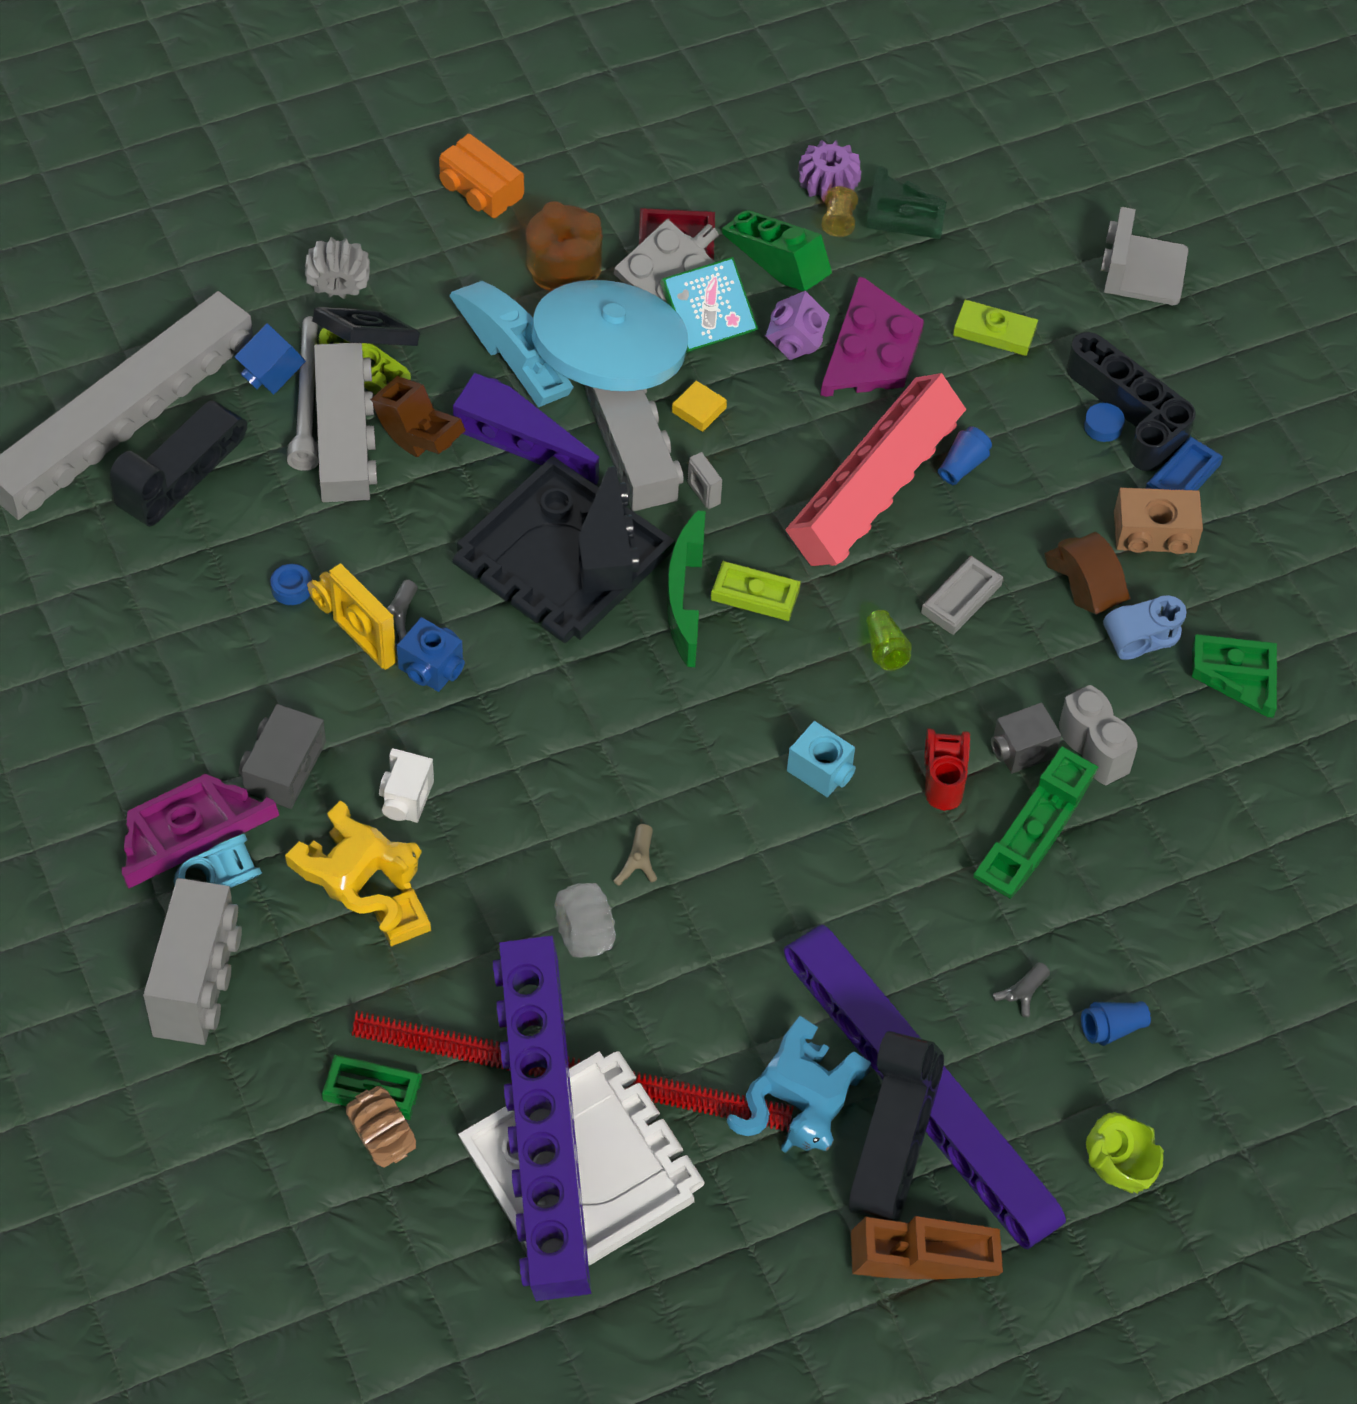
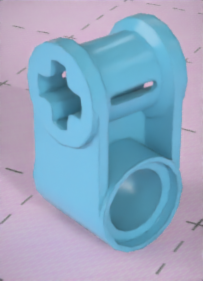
M242 834L210 848L209 851L184 862L177 869L173 882L175 886L177 878L185 879L187 869L198 868L206 875L207 883L225 885L232 888L261 875L262 872L260 867L254 866L244 844L247 841L246 835Z

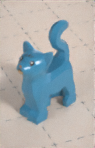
M799 1016L784 1035L778 1053L773 1057L762 1075L753 1081L748 1088L746 1099L752 1113L750 1119L745 1120L730 1114L727 1117V1124L730 1129L740 1135L752 1136L759 1134L767 1127L770 1113L764 1096L769 1093L802 1111L792 1119L781 1150L786 1153L791 1147L797 1146L806 1151L815 1148L827 1151L834 1141L831 1133V1121L843 1107L849 1085L857 1086L869 1072L871 1062L856 1052H852L836 1068L827 1071L816 1062L823 1060L830 1047L825 1044L819 1046L811 1042L807 1043L806 1039H812L818 1027Z

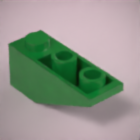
M750 210L737 214L733 221L721 228L723 235L781 284L801 291H807L832 274L820 233Z

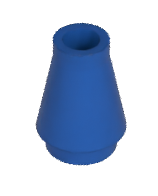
M969 426L965 431H959L943 464L938 469L940 477L947 483L956 485L965 475L989 458V450L992 448L990 438L983 431Z
M1143 1001L1135 1003L1093 1002L1090 1008L1084 1009L1081 1014V1026L1086 1039L1092 1044L1099 1043L1102 1046L1138 1029L1148 1027L1151 1021L1149 1008Z

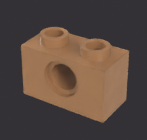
M1120 488L1114 509L1116 550H1128L1137 553L1146 551L1172 552L1174 554L1196 553L1203 531L1200 491Z

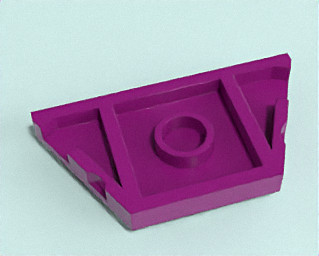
M859 277L822 383L821 396H833L836 389L855 387L856 393L869 392L876 388L894 389L905 387L923 331L924 320L867 279Z
M204 774L128 810L126 826L129 832L125 836L124 843L127 859L126 867H122V875L128 889L186 862L192 857L208 851L224 841L279 816L276 803L268 797L263 802L252 799L248 796L246 789L236 785H226L220 779Z

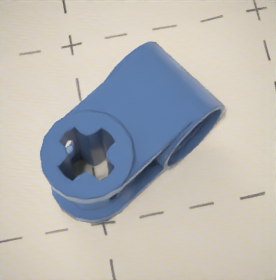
M1166 595L1135 605L1114 609L1105 616L1103 625L1118 657L1122 660H1129L1148 652L1175 645L1180 640L1181 625L1185 621L1187 611L1180 599Z

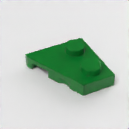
M1195 634L1192 643V678L1266 717L1274 718L1277 709V643Z

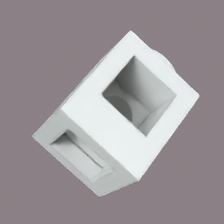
M392 748L389 755L391 772L386 771L384 773L379 789V796L384 797L382 812L388 818L396 821L409 820L418 823L434 783L433 759Z

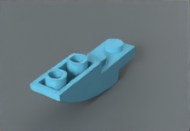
M484 281L451 292L450 298L490 355L501 353L538 407L570 394L574 386L569 379L550 367L537 352L531 334L533 317L520 304L506 293Z

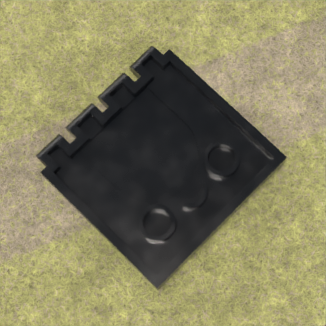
M552 456L457 542V553L452 563L474 579L481 576L480 583L504 601H508L514 595L510 603L511 606L535 623H539L546 616L542 622V628L563 643H567L573 636L581 640L673 552L675 540L624 506V515L631 514L633 520L634 538L629 539L630 548L637 547L639 555V572H633L632 589L583 593L578 564V536L599 487Z

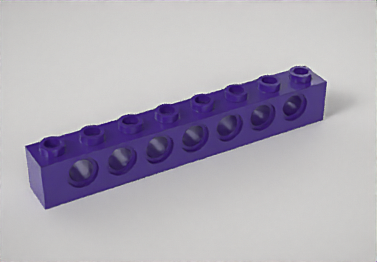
M552 935L499 942L501 959L493 960V970L496 987L503 986L504 1000L497 1001V1014L500 1028L507 1027L508 1041L500 1042L503 1069H511L512 1083L504 1084V1095L507 1111L515 1112L516 1126L508 1127V1139L511 1154H518L520 1169L512 1170V1184L515 1198L522 1197L524 1213L516 1214L519 1242L526 1241L527 1257L520 1258L519 1260L523 1287H531L535 1301L592 1294L559 962L554 938ZM526 985L538 986L531 994L523 995L518 993ZM529 1026L542 1027L541 1031L536 1035H522V1032ZM543 1067L546 1069L545 1073L538 1078H528L525 1076L532 1068ZM547 1109L551 1111L548 1117L541 1121L529 1119L530 1115L536 1110ZM552 1152L555 1154L554 1158L546 1164H536L533 1162L539 1153ZM546 1195L559 1197L558 1202L550 1208L537 1206L538 1201ZM550 1239H560L564 1242L562 1247L556 1252L546 1253L541 1250L542 1245Z

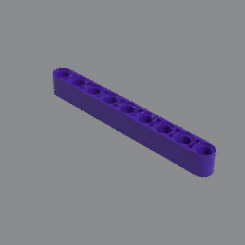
M823 924L818 925L784 947L785 958L796 976L862 1056L871 1062V1067L883 1080L884 1075L877 1068V1059L880 1044L885 1033L892 1031L920 1038V1036L832 931ZM944 1066L926 1133L1012 1238L1024 1249H1029L1066 1223L1065 1214L1054 1196Z

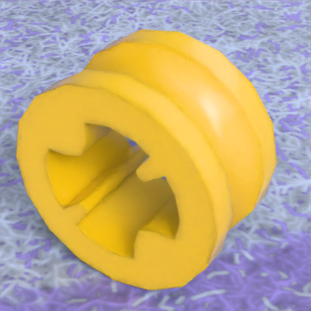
M324 572L319 576L320 581L312 580L307 584V587L316 605L323 612L329 614L332 612L329 572Z

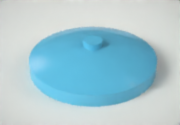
M607 280L578 281L552 290L538 303L532 323L531 334L534 346L542 359L550 367L575 382L610 391L643 390L669 380L681 368L688 345L686 326L679 314L669 304L641 288Z

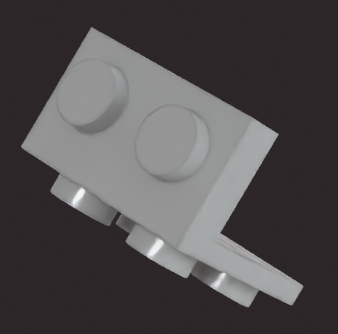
M1121 207L1118 221H1110L1106 243L1113 245L1112 249L1105 248L1101 271L1108 272L1104 293L1177 305L1180 302L1188 256L1187 246L1131 235L1136 209Z

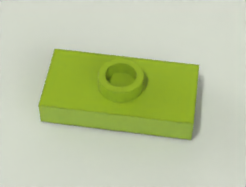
M965 299L954 327L953 336L1027 356L1037 329L1038 320Z
M722 561L711 592V601L789 621L800 591L801 581Z

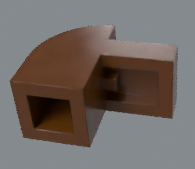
M397 376L370 399L373 402V407L382 426L389 436L402 449L415 457H419L426 450L440 454L466 431L461 418L434 410L423 384Z
M1093 532L1082 538L1065 539L1058 543L1057 548L1044 553L1048 568L1068 576L1075 606L1097 614L1130 599L1119 559L1110 544L1099 533Z

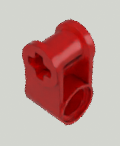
M927 729L924 751V766H926L925 795L929 804L936 809L943 811L957 808L962 802L968 774L970 732L963 731L961 735L939 734L935 733L934 729Z

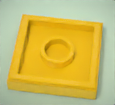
M341 563L329 570L333 620L382 669L386 670L397 663L393 615Z

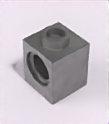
M1039 703L998 718L994 736L991 738V746L996 758L999 761L1003 760L1012 774L1053 759L1057 754L1061 733L1043 703Z

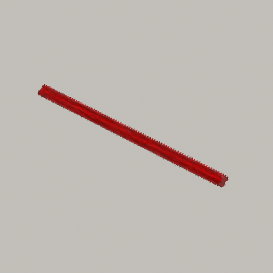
M358 1010L356 1011L352 1036L366 1037L367 1040L371 1039L372 1041L377 1039V1042L382 1041V1043L388 1041V1044L393 1043L394 1046L399 1043V1047L403 1045L404 1048L409 1047V1049L415 1047V1050L420 1049V1051L426 1049V1053L431 1051V1054L436 1053V1055L441 1053L442 1056L447 1055V1057L453 1055V1059L458 1057V1060L463 1059V1061L468 1059L469 1062L474 1061V1063L480 1061V1064L483 1065L485 1063V1066H489L491 1063V1067L496 1065V1068H500L502 1065L501 1069H503L501 1049L498 1047L499 1041H496L495 1046H493L492 1039L490 1044H488L487 1038L482 1043V1037L477 1042V1036L471 1041V1035H469L468 1040H466V1034L461 1039L460 1032L457 1037H455V1031L450 1036V1030L444 1035V1029H442L441 1034H439V1028L434 1033L433 1026H431L429 1032L428 1025H426L425 1030H422L423 1024L417 1029V1023L412 1028V1022L406 1027V1021H404L402 1026L401 1019H399L398 1024H395V1018L390 1023V1017H388L387 1022H385V1016L379 1021V1015H377L375 1020L373 1013L371 1018H368L369 1012L363 1017V1011H361L360 1016H358ZM573 1057L572 1061L569 1062V1069L580 1063V1059L578 1058L575 1064V1058ZM543 1067L532 1068L529 1070V1075L534 1074L537 1077L540 1073V1076H542L546 1069ZM638 1072L636 1080L624 1088L626 1090L640 1083L650 1099L654 1100V1103H658L660 1100V1104L665 1102V1105H669L671 1102V1106L674 1107L676 1105V1108H680L682 1104V1109L687 1107V1110H691L693 1107V1111L695 1112L698 1109L699 1113L704 1109V1114H707L709 1111V1115H713L715 1111V1116L720 1114V1117L723 1118L726 1114V1119L730 1114L740 1118L743 1117L745 1120L747 1118L750 1119L752 1115L747 1100L745 1101V1095H742L740 1100L738 1093L735 1098L733 1092H731L729 1097L728 1091L723 1096V1090H720L719 1095H717L718 1091L715 1089L712 1094L711 1087H709L707 1093L706 1086L701 1091V1085H698L697 1090H695V1084L690 1089V1083H687L685 1088L683 1081L681 1086H679L678 1080L673 1085V1079L668 1084V1078H665L664 1083H662L663 1079L661 1076L657 1082L656 1075L651 1080V1074L646 1079V1073H643L642 1078H640L641 1074ZM770 1101L767 1106L770 1113L767 1127L769 1123L770 1128H773L776 1124V1130L781 1126V1131H784L787 1126L788 1132L794 1106L792 1105L789 1111L788 1104L784 1109L783 1103L778 1108V1102H775L773 1107V1102Z

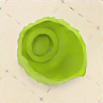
M1116 1112L1108 1113L1098 1119L1086 1140L1089 1164L1094 1168L1098 1176L1107 1184L1131 1194L1134 1192L1138 1194L1144 1189H1149L1156 1181L1163 1167L1164 1150L1160 1145L1155 1144L1154 1128Z

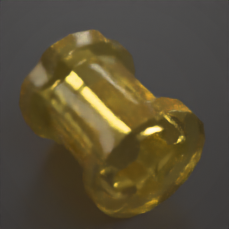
M843 186L833 187L827 191L825 196V204L828 208L827 213L822 217L821 226L829 235L844 237L854 231L855 219L852 215L853 210H855L858 204V195L850 188Z

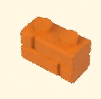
M470 133L460 139L456 146L452 145L442 152L439 157V177L444 187L449 191H458L476 211L483 210L495 219L506 211L508 206L511 207L521 200L524 195V173Z

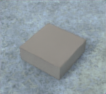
M702 452L690 457L688 484L708 509L721 504V477Z

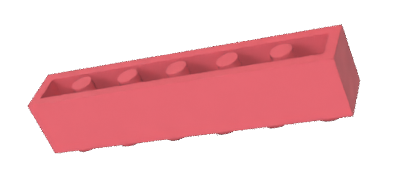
M942 373L916 377L785 529L810 566L828 564L834 566L844 561L850 553V547L856 540L869 532L872 527L871 523L877 515L893 503V496L898 490L914 478V471L919 465L935 453V446L940 440L956 428V421L967 409Z

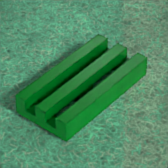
M334 1055L322 1092L323 1101L346 1106L356 1099L355 1096L360 1094L358 1092L362 1093L365 1090L369 1091L380 1086L389 1092L392 1099L397 1100L395 1103L405 1120H410L413 1113V1104L415 1105L417 1100V1091L422 1083V1074ZM343 1071L408 1086V1089L403 1090L389 1087L366 1079L358 1080L340 1076L339 1073Z

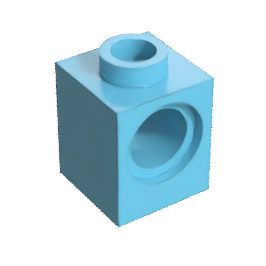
M813 721L789 748L787 772L828 798L837 786L843 788L851 780L856 769L853 765L855 747L816 721ZM818 760H827L831 763H822Z

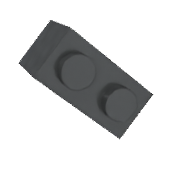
M277 704L270 718L265 717L261 721L257 731V742L252 752L246 751L240 762L239 774L242 775L244 789L247 790L248 795L263 800L268 797L273 799L276 804L292 809L326 744L324 720Z

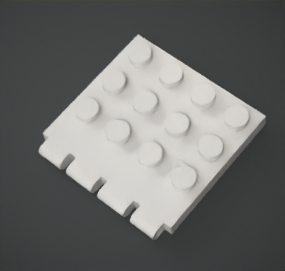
M599 1051L569 1069L589 1265L694 1203L692 1193L705 1184V1181L687 1155L671 1162L672 1159L683 1152V1148L665 1120L660 1119L649 1126L647 1125L660 1115V1112L643 1086L637 1083L624 1090V1088L636 1080V1076L619 1051L605 1058ZM505 1106L458 1135L517 1232L516 1214L524 1212L522 1197L515 1198L512 1170L520 1169L518 1154H511L508 1139V1127L516 1126L515 1112H508ZM547 1109L536 1110L530 1115L529 1119L541 1121L548 1117L551 1111ZM552 1152L539 1153L533 1162L536 1164H546L554 1158L555 1154ZM546 1195L538 1201L537 1206L550 1208L558 1202L559 1197ZM550 1239L542 1245L541 1250L546 1253L556 1252L562 1247L564 1242L560 1239Z

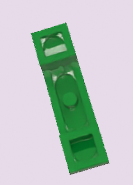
M699 510L689 519L677 539L670 561L668 577L667 614L669 628L675 647L687 667H695L699 610L683 609L686 566L702 567L706 511Z
M1061 746L1041 775L1039 786L1001 841L993 845L974 873L973 878L1011 899L1028 880L1056 841L1098 771V766Z

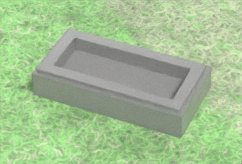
M970 556L922 605L921 614L954 635L1000 588L1003 576L973 556Z

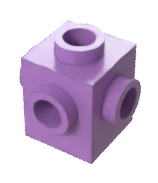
M803 291L777 302L771 314V322L766 337L789 360L804 354H811L819 349L822 344V337L830 315L806 291Z

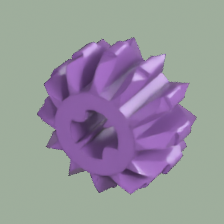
M821 140L817 147L808 145L805 155H802L801 160H799V181L801 187L807 189L809 197L820 195L823 202L827 197H832L839 202L842 195L851 197L855 187H858V182L861 179L860 160L858 154L852 153L850 145L840 147L837 140L833 144H826Z

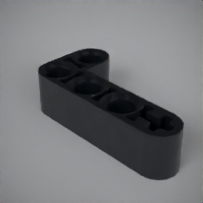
M1084 332L1075 336L1072 341L1067 364L1068 375L1103 403H1109L1118 407L1124 414L1125 419L1136 427L1129 455L1131 463L1142 471H1155L1159 469L1189 439L1196 416L1194 406L1100 335Z
M211 400L205 403L146 460L132 451L124 452L114 462L110 471V482L115 505L146 526H154L239 445L246 434L247 421L220 403Z
M887 1031L882 1039L878 1052L877 1068L884 1075V1079L851 1189L849 1210L852 1213L897 1222L902 1215L944 1067V1054L932 1041L892 1031Z

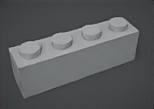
M362 343L314 345L319 475L322 502L370 500L369 485L377 484L376 460L368 461V450H375L374 426L366 425V416L374 415L373 402L370 400L373 397V392H365L364 382L372 381L371 358H363Z
M585 385L586 396L614 467L617 468L620 482H626L628 502L631 510L637 511L678 501V486L683 483L682 468L678 460L672 461L669 436L666 430L660 431L657 424L659 422L658 410L653 400L648 401L646 397L647 389L610 391Z

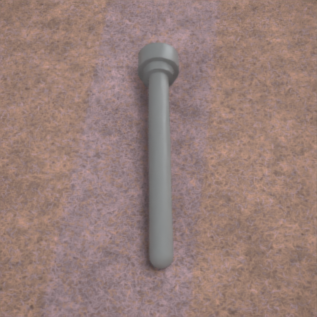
M312 316L304 318L302 322L301 356L306 362L300 367L296 436L288 444L287 462L292 468L297 470H311L319 463L318 444L312 437L315 389L314 345H317L318 324L312 322Z

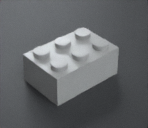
M177 878L143 994L153 1037L205 1045L209 1030L217 1029L221 1012V1005L217 1003L220 990L227 991L231 978V965L228 964L231 952L238 951L242 936V927L236 926L238 905L232 903L230 886Z

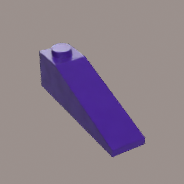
M477 373L473 374L453 405V416L461 418L466 430L463 433L464 435L540 465H543L550 457L554 456L594 485H597L599 481V456L510 386L503 384L495 378H487Z

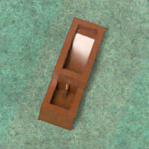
M915 1216L909 1223L865 1217L851 1230L852 1274L899 1279H961L999 1276L1003 1272L1000 1229Z

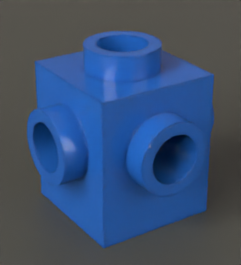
M422 617L397 644L398 669L407 673L419 685H427L440 692L449 680H456L463 670L465 661L463 660L462 640L450 629L440 628Z

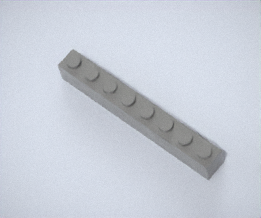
M217 291L1 453L0 505L17 520H20L30 511L37 510L52 494L60 488L68 486L77 475L90 465L97 464L107 452L120 442L127 441L137 429L149 420L157 418L166 407L179 397L187 395L196 384L208 375L216 373L222 364L237 354L253 338L251 315Z

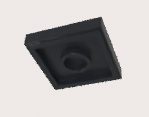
M314 308L312 322L350 343L418 346L420 335L418 330L381 310Z

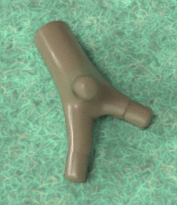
M640 824L636 827L629 858L621 872L613 880L617 886H620L635 869L643 870L650 882L657 880L649 858V848L653 833L651 826Z

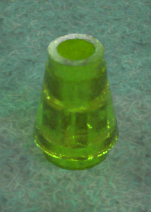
M886 610L874 611L866 620L873 661L884 670L900 669L911 658V642L892 619L889 612Z

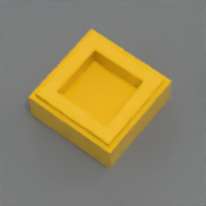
M696 380L672 404V413L703 432L727 408V399Z
M414 889L392 897L401 905L403 915L400 923L392 931L384 932L390 947L431 931V924ZM381 910L374 912L379 924L385 917V912Z

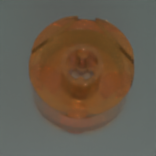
M557 201L544 205L543 210L530 220L526 229V265L537 285L552 291L569 283L596 280L599 277L602 269L603 237L600 218L596 214L589 213L582 208L563 205Z

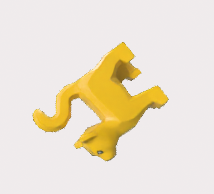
M339 801L327 813L328 818L334 825V828L329 833L337 845L326 856L323 854L322 845L316 841H313L309 847L299 841L285 855L287 866L305 880L323 886L331 899L342 902L349 910L359 914L372 913L379 910L384 911L385 917L380 923L379 928L383 932L392 931L402 918L401 905L389 896L377 894L361 898L358 893L377 870H382L390 881L403 893L412 890L410 881L418 871V859L422 851L416 843L391 842L376 828L351 819L348 806L344 802Z

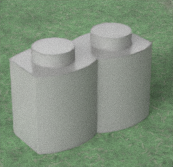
M1091 685L1066 696L1059 721L1060 733L1073 750L1082 754V758L1098 766L1094 779L1106 786L1130 774L1138 747L1137 740L1131 728L1124 721L1113 715V709L1107 697Z

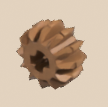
M377 1086L369 1091L365 1090L355 1096V1100L346 1105V1114L377 1165L385 1168L393 1162L396 1164L406 1158V1154L416 1149L414 1134L394 1099H392L386 1089Z

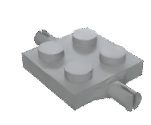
M667 219L614 268V275L623 283L646 290L666 302L660 280L715 263L706 254L704 248L717 238L719 234L715 228L712 230V225L707 224L704 229L692 238L684 234Z

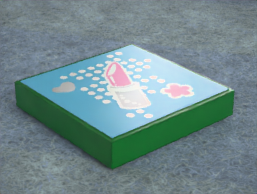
M733 257L660 280L667 304L679 314L686 326L688 333L686 354L754 333L758 330Z

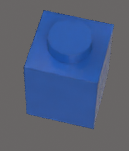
M268 323L235 356L245 367L240 374L256 389L263 384L273 395L306 362Z

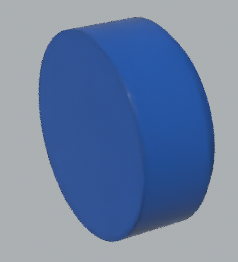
M1098 403L1088 409L1084 421V429L1092 439L1100 442H1110L1116 440L1121 435L1125 417L1122 411L1115 405Z
M286 564L277 568L270 579L274 598L285 605H297L306 601L310 596L307 584L312 581L309 571L298 564Z

